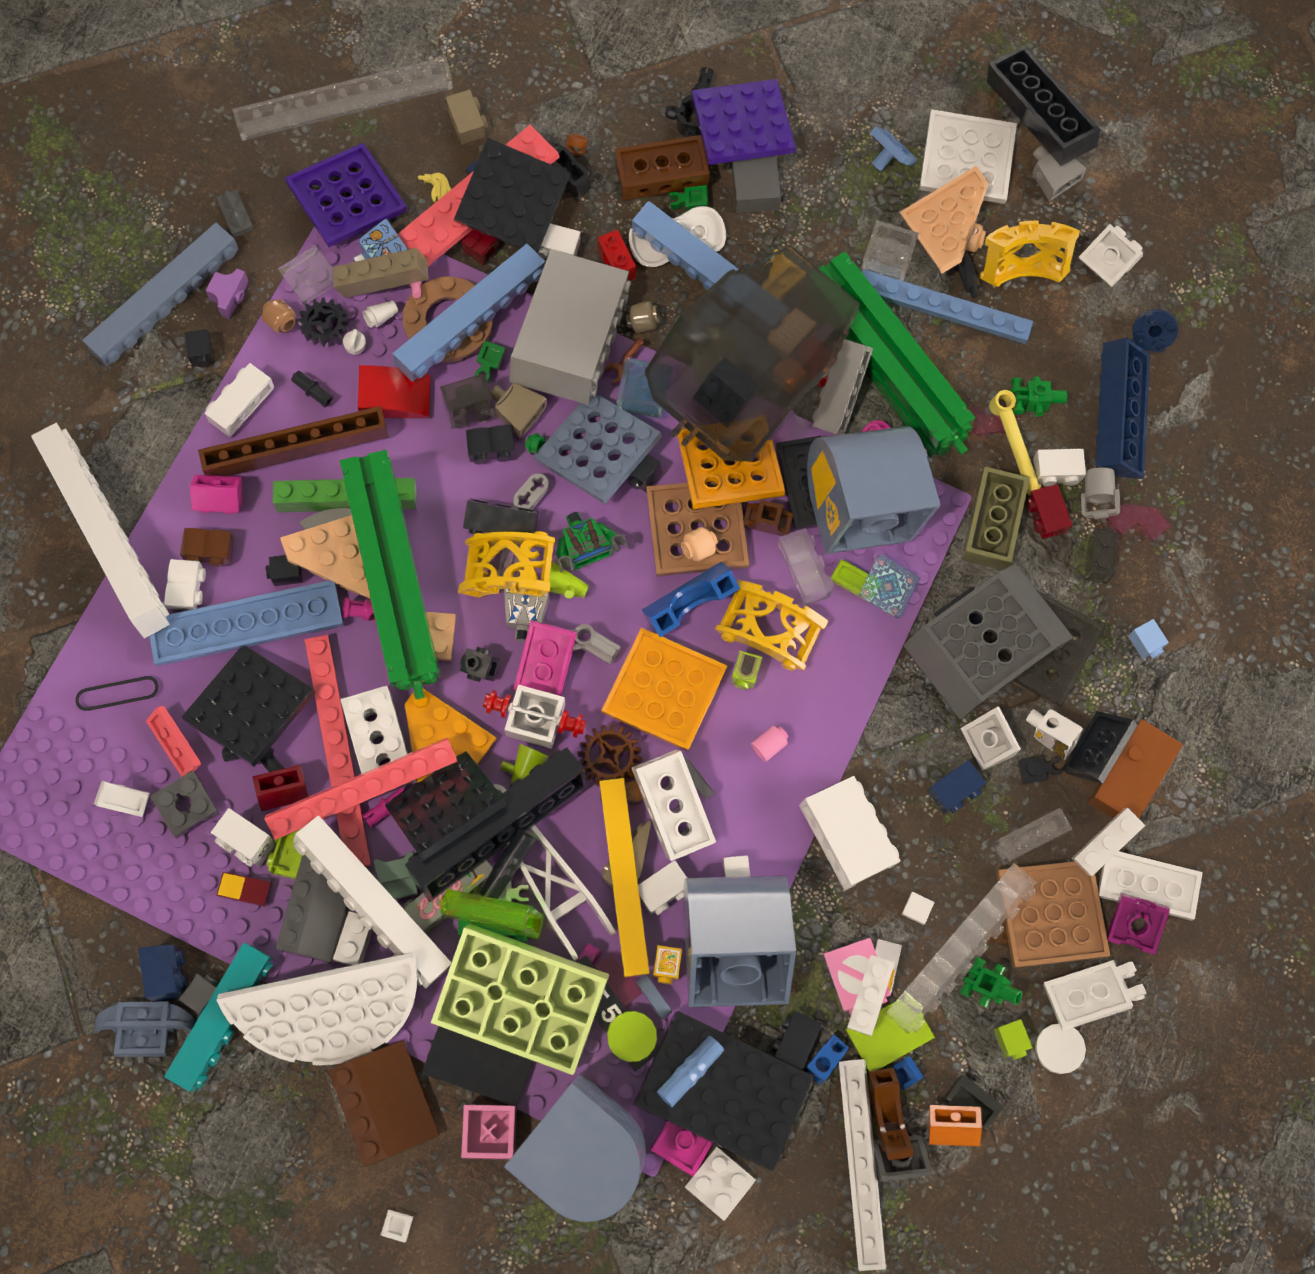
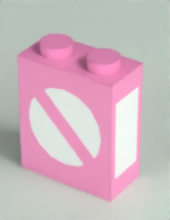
M871 938L824 954L844 1012L849 1011L850 1015L852 1014L870 955L877 957ZM888 986L882 1004L888 1002L886 997L891 996Z

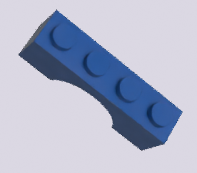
M719 562L643 608L642 612L651 629L661 637L678 627L683 616L692 608L707 601H720L739 590L740 587L731 570L725 564Z

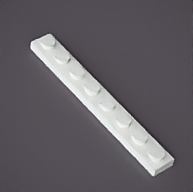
M866 1060L840 1061L839 1069L859 1271L886 1269Z

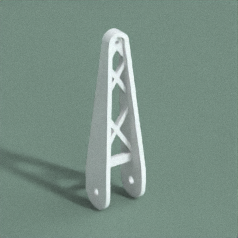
M493 784L499 793L503 794L507 791L503 786ZM534 825L530 828L531 831H526V833L538 840L545 848L546 872L526 865L523 861L520 869L553 931L568 954L575 961L578 959V956L556 923V920L586 901L611 936L616 934L592 894ZM551 857L571 882L551 875ZM529 872L546 878L545 901ZM551 881L579 892L550 911Z

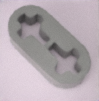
M540 473L530 476L514 495V506L533 509L548 491L549 483L547 477ZM542 481L543 488L537 487L533 492L534 482L539 483ZM529 495L528 505L523 504L520 506L519 499L524 500Z

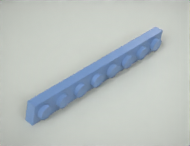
M865 269L862 271L863 275L884 301L1026 344L1033 324L1031 320Z

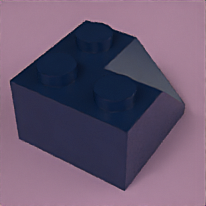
M175 945L138 948L145 998L154 1002L181 998L189 987L187 975H183L182 965H185L183 951L179 950V947Z

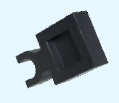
M1043 756L1019 760L1018 765L1022 784L1048 780L1047 774L1053 776L1061 775L1063 769L1054 770L1052 767L1053 763L1061 761L1060 758L1051 759L1048 763H1044Z

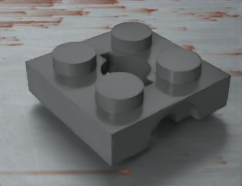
M194 771L189 772L150 796L176 839L187 833L196 823L208 820L219 813ZM180 793L184 799H191L192 805L189 809L191 813L179 811L178 805L181 799L177 794Z

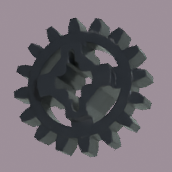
M322 297L320 303L313 299L314 305L312 306L305 304L307 311H300L302 318L298 319L301 326V334H305V339L307 341L312 339L315 346L318 342H321L323 347H325L328 341L331 345H334L335 338L341 341L340 333L346 334L347 329L345 326L349 325L346 318L347 313L343 310L340 303L335 305L334 299L327 303L324 297Z

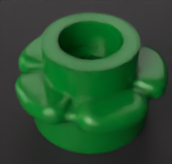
M539 433L532 434V436L529 435L525 443L528 452L531 455L537 454L539 449L545 444V438L540 436Z

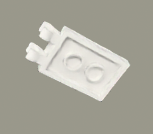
M1114 960L1044 982L1043 986L1061 1030L1063 1031L1132 1009L1133 1004L1131 1001L1144 999L1146 991L1143 984L1128 989L1124 981L1126 978L1135 976L1134 972L1137 970L1133 962L1116 967Z

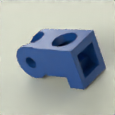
M833 1034L803 1071L814 1076L813 1080L821 1085L831 1074L849 1047Z

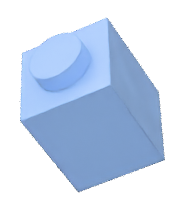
M1154 619L1134 629L1128 635L1142 659L1149 656L1152 659L1165 652L1163 648L1169 643Z

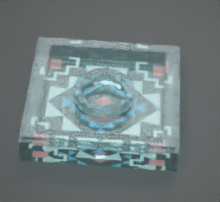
M881 554L878 555L858 595L893 617L900 618L919 577Z

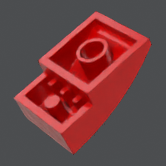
M359 365L358 411L381 406L384 418H430L431 376L430 374H425L423 377L416 378L412 382L397 367Z

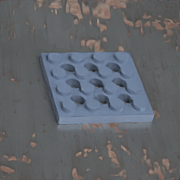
M596 393L595 397L591 396L588 405L578 404L533 457L536 462L605 505L662 438L660 431ZM594 416L600 417L597 422H589ZM615 426L618 428L614 433L606 432L610 427ZM586 433L583 439H575L577 434ZM628 437L635 438L634 442L631 444L624 443L625 439H627ZM597 443L603 444V447L599 450L592 449ZM566 449L572 450L568 456H561L562 451ZM614 454L621 455V457L616 461L609 460L610 457ZM580 461H589L585 467H578ZM606 471V475L604 477H595L597 472Z

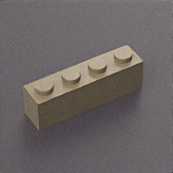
M417 248L334 266V288L345 298L429 280L427 259Z

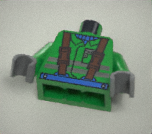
M579 512L567 515L566 519L570 527L562 530L563 536L558 540L556 551L560 573H563V568L570 567L573 572L612 556L613 547L615 552H618L619 545L628 546L624 535L617 534L601 522L596 523L593 518L582 521Z

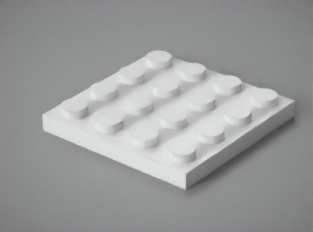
M931 110L919 190L934 192L977 166L988 182L983 200L1005 204L1008 195L1017 123Z

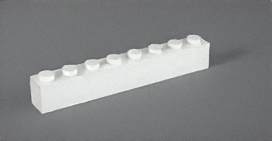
M319 815L295 834L293 842L297 852L309 858L312 868L318 874L322 873L326 877L328 886L334 892H339L344 897L345 905L351 911L355 910L361 916L362 924L367 929H372L378 935L377 939L384 948L389 947L395 954L394 956L414 952L418 974L417 985H423L426 989L451 966V961Z

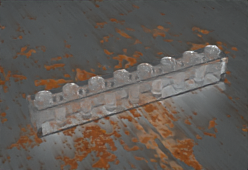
M1013 863L885 1014L907 1034L911 1030L916 1033L926 1022L922 1017L927 1011L932 1014L941 1004L938 1000L944 992L948 995L957 985L954 981L959 974L965 976L971 969L973 964L970 961L973 957L977 955L980 958L989 946L986 942L992 936L996 939L1005 929L1001 924L1007 918L1012 920L1021 910L1017 907L1022 900L1027 902L1036 892L1033 887L1037 882Z

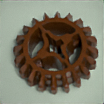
M611 724L610 731H606L605 725H601L600 733L596 728H593L592 733L594 737L586 734L585 740L588 743L580 742L579 745L584 750L577 752V756L583 758L579 760V763L585 766V774L590 773L587 781L591 782L596 778L595 786L599 787L600 781L624 778V784L627 785L626 776L634 779L635 776L631 771L632 767L637 766L635 763L642 762V757L637 755L641 753V747H634L638 744V740H630L632 737V732L630 731L623 735L624 727L622 726L618 732L615 731L614 724ZM604 740H616L623 745L610 746ZM598 744L601 754L591 763L589 758L591 750ZM605 750L610 755L614 754V763L609 758L605 759ZM628 751L630 759L627 766L622 770L618 760L623 756L624 752ZM608 767L615 774H604L596 769Z

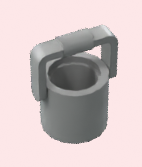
M1093 468L1086 471L1085 493H1081L1082 514L1085 518L1102 519L1120 513L1119 489H1115L1114 470L1109 468ZM1115 500V509H1100L1087 512V502L1103 504Z

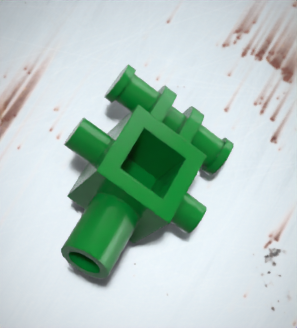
M1015 377L1011 379L1012 389H1010V392L1014 394L1016 399L1013 409L1015 415H1021L1024 412H1034L1035 416L1040 417L1044 415V412H1048L1051 404H1066L1067 390H1051V381H1041L1040 377H1033L1032 381L1027 382L1026 387H1021V378Z
M975 957L972 968L969 967L967 970L970 974L968 978H963L962 981L965 983L958 993L970 998L971 991L974 990L981 996L978 1005L987 1008L990 1001L1001 1005L1003 1000L1017 1005L1022 998V991L1011 987V982L1003 976L1006 968L996 964L994 970L991 971L983 967L986 965V961Z

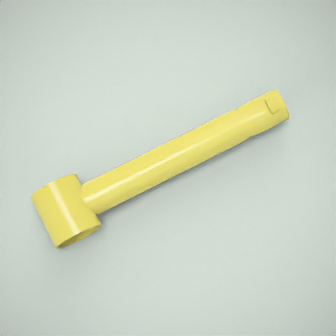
M1002 390L991 399L989 407L993 414L1001 418L1020 474L1030 477L1026 492L1030 496L1032 490L1041 488V484L1038 483L1032 463L1012 411L1016 402L1015 396L1008 390ZM998 399H1003L1006 402V407H1002Z

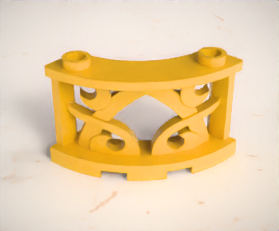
M1038 221L1019 222V226L1010 228L1004 226L997 229L985 239L988 251L985 268L980 273V279L995 287L1010 279L1022 276H1038L1060 282L1070 272L1075 242L1079 237L1080 231L1056 222L1046 225L1039 224ZM1034 243L1041 250L1030 257L1024 258L1013 254L1023 247L1024 244ZM1055 255L1063 259L1062 263L1057 262Z
M541 531L534 532V534L524 532L475 533L472 537L465 540V545L469 547L464 582L459 584L458 593L481 598L486 595L499 594V589H510L509 592L512 594L542 597L550 591L549 577L555 538ZM532 547L544 548L543 561H530V559H535L540 555L537 551L531 552ZM508 548L517 556L520 562L510 565L505 570L503 576H499L497 569L489 563L501 550ZM535 568H542L541 580H538ZM485 569L491 570V574L489 577H486V575L489 573L485 571ZM518 570L520 576L513 577L514 572Z
M737 580L740 589L735 592L720 625H716L715 630L721 634V638L729 643L739 642L762 651L780 661L782 667L787 670H804L806 667L805 662L820 630L825 629L828 621L807 606L800 608L798 607L799 605L792 604L793 598L780 592L774 591L771 594L769 591L765 592L761 585ZM746 598V600H745V609H741V610H740V608H741V606H742V603H743L744 599ZM759 603H764L767 606L765 610H754L760 609V607L758 606ZM777 608L781 610L780 620L787 632L765 637L759 629L755 617L766 616ZM737 615L746 616V618L736 621V624L743 626L740 630L731 628ZM789 615L795 618V621L790 623L794 628L786 620V617ZM810 627L805 639H803L800 634ZM794 638L801 644L796 658L788 654L786 650L787 647H792L795 651L796 645L792 640ZM780 644V649L774 645Z

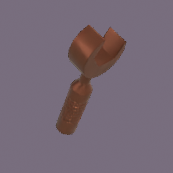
M636 339L623 355L620 364L610 363L605 367L604 374L610 370L618 373V377L612 380V385L620 384L623 381V366L625 363L630 362L645 344L642 339Z

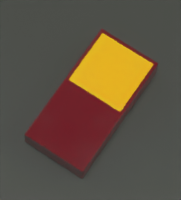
M223 872L216 896L266 907L272 883Z

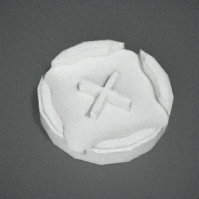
M1053 1024L1043 1029L1036 1038L1035 1052L1040 1064L1053 1073H1070L1081 1065L1085 1057V1043L1080 1033L1074 1028L1062 1031L1059 1024Z

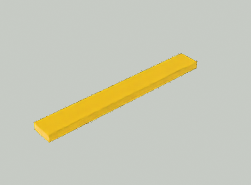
M624 778L600 781V790L624 977L648 975L649 966Z

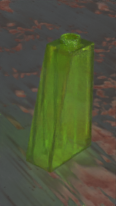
M451 889L446 890L440 902V913L448 918L539 940L545 915L529 905Z

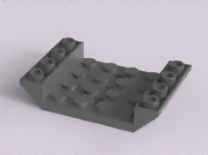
M1015 564L998 572L927 623L903 647L958 719L961 720L978 708L984 700L1049 653L1061 648L1074 637ZM978 613L982 617V622L976 625L972 624L969 621V615ZM988 631L993 632L997 640L994 643H987L983 638V634ZM1001 650L1008 651L1011 654V660L1008 662L1000 661L998 652Z

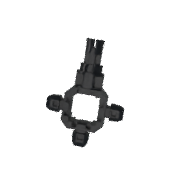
M702 67L698 83L695 84L692 90L711 88L710 85L714 71L708 68V72L705 73L707 67ZM692 90L690 95L682 99L680 108H677L678 106L668 105L665 111V116L668 119H678L677 130L681 135H684V138L701 135L697 122L690 121V123H686V119H684L685 114L691 112V109L695 112L691 97Z

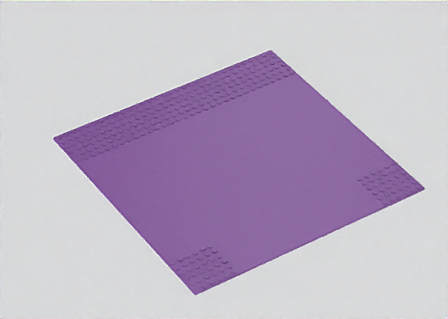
M334 217L331 221L339 223L343 219ZM314 226L270 300L281 299L295 311L296 323L294 327L286 333H276L262 321L261 315L209 404L219 398L223 388L231 384L236 379L237 373L242 368H246L249 363L270 377L275 388L231 437H228L212 425L205 415L206 409L204 410L128 538L130 546L135 550L140 564L149 576L148 579L157 590L160 601L163 604L165 602L170 560H183L180 556L184 528L223 530L231 532L234 536L230 564H223V567H214L209 565V562H200L202 568H205L206 576L205 581L201 582L199 591L203 593L202 604L198 605L197 609L329 581L301 567L303 583L274 586L271 579H267L265 567L269 565V557L285 555L280 538L303 531L304 529L299 522L318 513H278L273 504V481L343 479L339 460L355 456L364 457L368 456V453L387 450L392 461L395 478H414L417 486V509H403L426 612L456 614L452 662L438 661L441 678H437V682L433 684H422V687L497 738L494 745L478 765L490 782L501 785L506 790L509 789L512 784V775L502 771L500 767L504 761L515 765L519 743L548 755L549 757L545 762L549 760L554 752L562 751L566 747L579 761L583 758L578 757L577 752L584 750L579 744L580 742L588 743L585 740L586 734L594 737L592 733L593 728H596L600 733L601 725H605L606 731H610L611 724H614L615 731L618 732L622 726L624 727L623 735L629 731L632 732L630 740H638V744L634 747H641L642 749L641 753L637 754L642 757V762L635 764L639 765L671 751L679 750L684 756L688 757L716 793L708 800L696 788L716 843L675 859L687 878L724 877L723 858L748 856L750 876L786 875L790 890L815 836L799 805L804 799L840 782L971 501V495L933 478L941 506L912 542L825 554L818 527L795 531L793 521H791L788 538L745 528L749 568L730 569L736 581L742 580L761 585L765 592L769 591L771 594L774 591L780 592L793 598L792 604H797L800 608L807 606L824 617L828 622L825 629L820 630L805 662V669L790 671L782 667L780 661L762 651L739 642L729 643L721 638V634L715 630L716 625H720L735 592L720 601H707L688 611L681 619L680 625L662 637L727 665V669L687 752L601 713L641 627L655 633L645 618L642 609L703 572L656 577L647 493L641 489L636 490L632 488L627 482L628 479L623 482L604 505L536 462L533 457L535 454L531 455L528 452L525 443L529 435L532 436V434L539 433L540 436L545 438L546 443L580 402L525 387L544 396L547 400V408L522 439H519L513 433L516 457L506 462L492 459L488 460L485 464H475L469 460L466 430L505 425L495 414L494 406L497 401L489 395L496 385L507 391L513 384L509 382L511 355L534 296L527 292L522 295L518 294L512 299L508 307L505 309L501 308L493 318V329L488 342L502 346L507 351L499 371L491 370L492 377L489 384L485 382L486 373H482L479 380L474 378L477 369L481 367V364L476 362L479 352L462 358L463 360L459 362L434 363L426 373L431 376L430 418H384L389 435L388 438L230 475L241 477L243 503L239 513L226 514L214 511L203 513L192 510L190 496L191 481L194 475H205L201 466L199 449L358 412L359 365L397 367L393 363V352L408 341L403 326V311L408 298L412 294L410 284L345 298L334 288L333 267L354 262L353 258L362 253L359 245L360 238L373 228L328 248ZM444 254L428 266L429 280L439 277H458L477 285L488 276V274ZM322 297L325 298L327 303L331 299H334L335 305L340 303L343 310L347 313L346 318L349 322V325L345 326L347 333L354 329L361 332L366 339L365 350L357 355L348 353L343 345V338L346 335L340 333L341 341L336 338L334 339V345H331L328 341L325 347L322 346L321 342H318L315 346L312 339L307 341L304 336L305 334H301V326L298 322V319L302 318L300 311H307L305 304L314 305L313 299L320 303ZM445 299L432 305L427 312V325L457 300ZM394 301L398 313L394 314V316L376 328L374 326L370 328L364 320L363 311L368 306ZM616 333L614 343L610 345L611 351L608 361H605L603 366L606 367L610 363L620 364L623 355L635 341ZM642 346L632 360L623 366L624 379L620 384L612 385V380L618 377V373L612 370L605 374L603 372L602 378L597 383L599 384L597 394L661 432L662 438L648 453L660 461L663 471L662 475L652 486L687 483L677 439V430L720 424L721 422L692 398L700 387L692 367L646 346ZM297 371H301L312 381L319 382V386L333 396L332 402L324 408L311 396L307 397L305 392L291 381L292 375ZM755 396L734 420L741 421L767 417L779 469L780 464L775 447L776 443L820 435L821 437L836 435L813 427L812 422ZM594 416L589 422H597L600 417ZM613 426L608 428L606 432L614 433L618 428ZM586 433L577 434L575 439H583ZM628 437L627 439H625L624 443L631 444L634 442L635 438ZM745 438L742 440L744 443L747 444L754 442V440H752L751 438ZM727 441L720 443V445L723 447H729L732 445L730 442ZM597 443L592 449L599 450L603 447V444ZM699 445L697 448L707 450L709 447L707 445ZM566 449L562 451L561 456H568L572 450ZM614 454L610 457L609 460L616 461L621 457V455ZM754 456L747 458V460L750 462H756L759 460ZM726 460L724 462L727 465L736 464L734 460ZM580 461L578 467H585L589 461ZM704 463L702 467L710 469L713 467V465L710 463ZM606 471L597 472L595 477H604L606 475ZM536 473L545 475L549 483L547 493L533 508L534 510H539L536 532H546L548 536L555 538L552 561L558 565L556 551L558 540L563 536L562 530L570 527L566 516L573 512H579L582 521L593 518L596 523L601 522L617 534L624 535L628 545L627 547L623 544L619 545L618 552H615L613 547L612 556L573 572L570 567L563 568L589 585L584 598L572 597L568 599L565 595L549 592L550 600L543 623L568 630L576 629L582 624H587L594 631L620 646L617 657L610 665L587 651L576 650L572 652L561 696L565 697L564 710L569 712V716L577 718L579 714H582L583 720L587 721L583 735L579 734L577 738L573 737L571 731L565 730L560 734L557 730L552 749L507 737L505 726L509 712L506 718H502L500 712L493 710L491 714H487L486 708L483 707L486 694H491L492 690L497 691L498 697L505 698L507 694L512 695L511 703H513L517 691L513 688L525 643L516 642V630L507 629L504 589H499V594L486 595L481 598L458 593L459 584L464 582L469 547L465 545V540L474 535L469 533V529L463 528L467 501L473 498L514 506V495L529 477ZM754 475L751 477L753 480L760 481L763 479V477L760 475ZM542 481L539 483L534 482L533 492L537 487L543 488ZM786 490L785 496L760 499L782 504L783 509L790 512ZM529 495L524 500L519 499L520 506L523 504L528 505ZM760 500L741 502L743 521L748 503L756 504L760 503ZM691 501L688 503V506H689L690 509H692V510H698V509H693V507H692V502H691ZM672 502L665 506L668 512L678 510V506ZM723 505L714 506V507H715V508H720V507H722ZM723 520L714 522L715 528L719 530L727 527L726 522ZM694 522L691 525L692 530L704 527L700 522ZM672 524L668 527V531L671 534H678L681 528L676 524ZM724 541L716 545L717 549L722 552L730 548L729 544ZM674 546L670 550L674 556L683 554L680 546ZM532 547L531 552L537 551L540 555L535 559H530V561H543L544 548ZM504 548L494 556L489 564L497 569L499 576H503L505 570L510 565L520 562V560L511 550ZM841 559L873 577L877 573L879 577L876 578L879 580L887 579L881 582L877 593H875L870 603L829 581ZM879 561L883 562L882 567L878 565ZM535 568L538 580H541L542 568ZM485 569V571L489 573L486 575V577H489L491 574V570ZM889 569L894 571V573L888 574ZM517 570L514 572L513 577H519L520 572ZM895 573L900 575L898 579L902 583L900 588ZM105 576L0 752V849L228 964L232 963L243 942L251 944L274 958L272 961L273 969L266 978H262V981L268 984L348 967L334 960L332 963L291 955L275 949L295 880L270 873L267 866L268 857L260 868L255 864L249 867L234 855L236 851L233 850L230 854L214 842L216 837L211 831L228 808L261 829L274 840L265 821V815L286 807L282 806L261 812L252 776L268 773L266 768L262 764L253 767L242 759L224 762L222 757V749L224 747L181 718L238 649L156 667L153 660L150 636L144 639L136 629L107 576ZM908 578L912 580L911 584L907 583ZM336 584L342 618L345 597L355 601L370 600ZM890 584L891 590L885 591L884 585ZM900 589L905 590L903 595L901 594ZM877 594L880 602L874 599L877 596ZM902 596L900 601H897L896 599H894L893 603L888 601L890 599ZM746 598L744 599L740 610L745 609ZM887 600L886 605L881 603L882 601ZM759 603L758 606L760 607V609L754 610H765L767 606L764 603ZM166 607V609L168 610L169 614H175V613H179V612L189 611V610L168 609V608ZM775 608L774 611L766 616L755 617L757 625L765 637L787 632L780 620L781 610ZM893 608L897 609L896 614L892 612ZM737 615L731 628L735 630L742 629L743 626L736 624V621L746 618V616ZM789 615L786 617V620L794 628L790 623L794 622L795 618ZM348 616L343 618L344 626L248 647L313 688L305 639L328 635L341 699L388 686L408 754L412 753L405 703L414 691L413 688L399 691V688H394L390 684L376 621H367L361 617ZM810 627L800 634L803 639H805ZM584 633L579 637V640L582 642L589 641L591 635ZM794 638L792 640L796 645L795 651L792 647H787L786 650L788 654L796 658L801 644ZM780 644L774 645L780 649ZM477 646L490 650L489 655L501 659L494 681L482 678L480 682L473 681L467 678V673L460 671L461 658L466 653L467 648L476 650ZM739 651L763 657L753 689L742 690L736 688L735 684L730 683ZM144 676L155 678L159 684L157 694L146 700L91 711L79 709L75 702L77 693L89 687ZM142 680L87 691L80 695L79 703L83 707H93L148 696L154 692L155 684L151 680ZM314 694L272 745L274 749L273 755L284 768L301 765L308 796L331 787ZM160 706H165L201 762L195 773L219 812L208 820L196 823L187 833L177 839L172 835L150 797L181 778L146 722L152 712ZM344 714L351 757L354 767V773L356 777L361 774V770L359 767V763L357 760V756L347 725L346 717ZM370 715L367 721H374L377 715ZM775 726L778 728L780 726L788 735L786 739L788 744L767 762H764L754 752L751 743L770 727ZM375 738L373 744H380L384 738ZM604 740L610 746L623 745L616 740ZM598 744L591 750L589 757L591 763L601 754ZM605 750V759L609 758L614 763V754L610 755ZM628 751L624 752L623 756L618 760L622 770L627 766L630 759ZM384 759V760H382V761L380 762L379 766L384 765V764L390 762V760H389V759ZM608 767L596 769L604 774H615ZM626 776L628 782L625 785L627 801H641L643 797L636 779H630ZM668 776L661 779L660 785L662 788H666L669 785ZM596 778L591 782L587 781L588 787L535 826L592 894L610 921L616 934L611 936L586 901L556 920V923L578 957L586 943L602 951L594 965L595 968L610 974L607 984L627 1011L643 1013L652 1020L657 1033V1041L654 1047L656 1050L676 1011H680L723 1032L735 1006L689 1007L684 943V898L680 901H677L675 898L668 903L670 907L660 915H657L656 912L650 915L640 901L649 974L647 976L666 1001L672 1013L663 1020L658 1016L635 983V980L642 975L624 977L614 891L602 881L604 874L601 871L610 860L600 786H595ZM417 779L416 782L403 785V789L406 791L417 783ZM101 781L148 792L150 796L143 816L140 817L94 805ZM400 787L360 803L362 815L379 804L380 799H386ZM180 793L177 794L181 799L178 805L179 811L191 813L189 810L192 805L191 799H184ZM673 799L670 802V811H673L677 808V799ZM644 800L638 805L627 804L632 840L635 837L633 832L640 823L645 825L648 820L651 822L638 885L673 862L665 857ZM334 814L322 819L341 840L337 815ZM389 814L373 825L372 828L363 818L372 866L366 868L375 878L376 873L373 860L380 859L385 863L402 859L410 851L417 853ZM686 822L679 824V833H683L686 830ZM536 840L525 856L523 863L546 872V850ZM506 847L487 860L492 868ZM551 857V875L571 882ZM519 867L514 877L510 880L512 888H517L520 885H529ZM227 872L271 882L272 885L266 907L216 896L222 873ZM529 872L545 901L546 878ZM551 881L550 911L579 892ZM417 886L418 895L395 901L402 907L408 900L418 898L422 892ZM530 886L529 890H521L519 896L521 898L528 897L529 902L523 903L518 900H512V905L534 906V938H528V942L525 944L574 961L553 931ZM477 892L463 905H487V899ZM349 908L347 909V912H346V916H345V920H344V923H343V927H344V924H345V921H346L348 912L351 911ZM459 908L427 934L451 963L460 941L458 936ZM374 931L363 963L390 958L394 955L389 947L384 948L379 943L378 935ZM658 945L682 949L678 981H673L672 984L658 983V978H653ZM450 967L426 989L423 985H417L414 1003L408 1018L387 1044L392 1045L405 1040L409 1054L426 1062L438 1029V1025L431 1023ZM594 1018L574 1075L532 1061L517 1105L518 1110L541 1121L577 1076L583 1073L629 1112L640 1126L646 1145V1158L642 1172L652 1177L656 1176L664 1160L649 1149L666 1121L632 1105L653 1058L640 1069L634 1071L627 1061L619 1059L611 1051L607 1043V1033Z

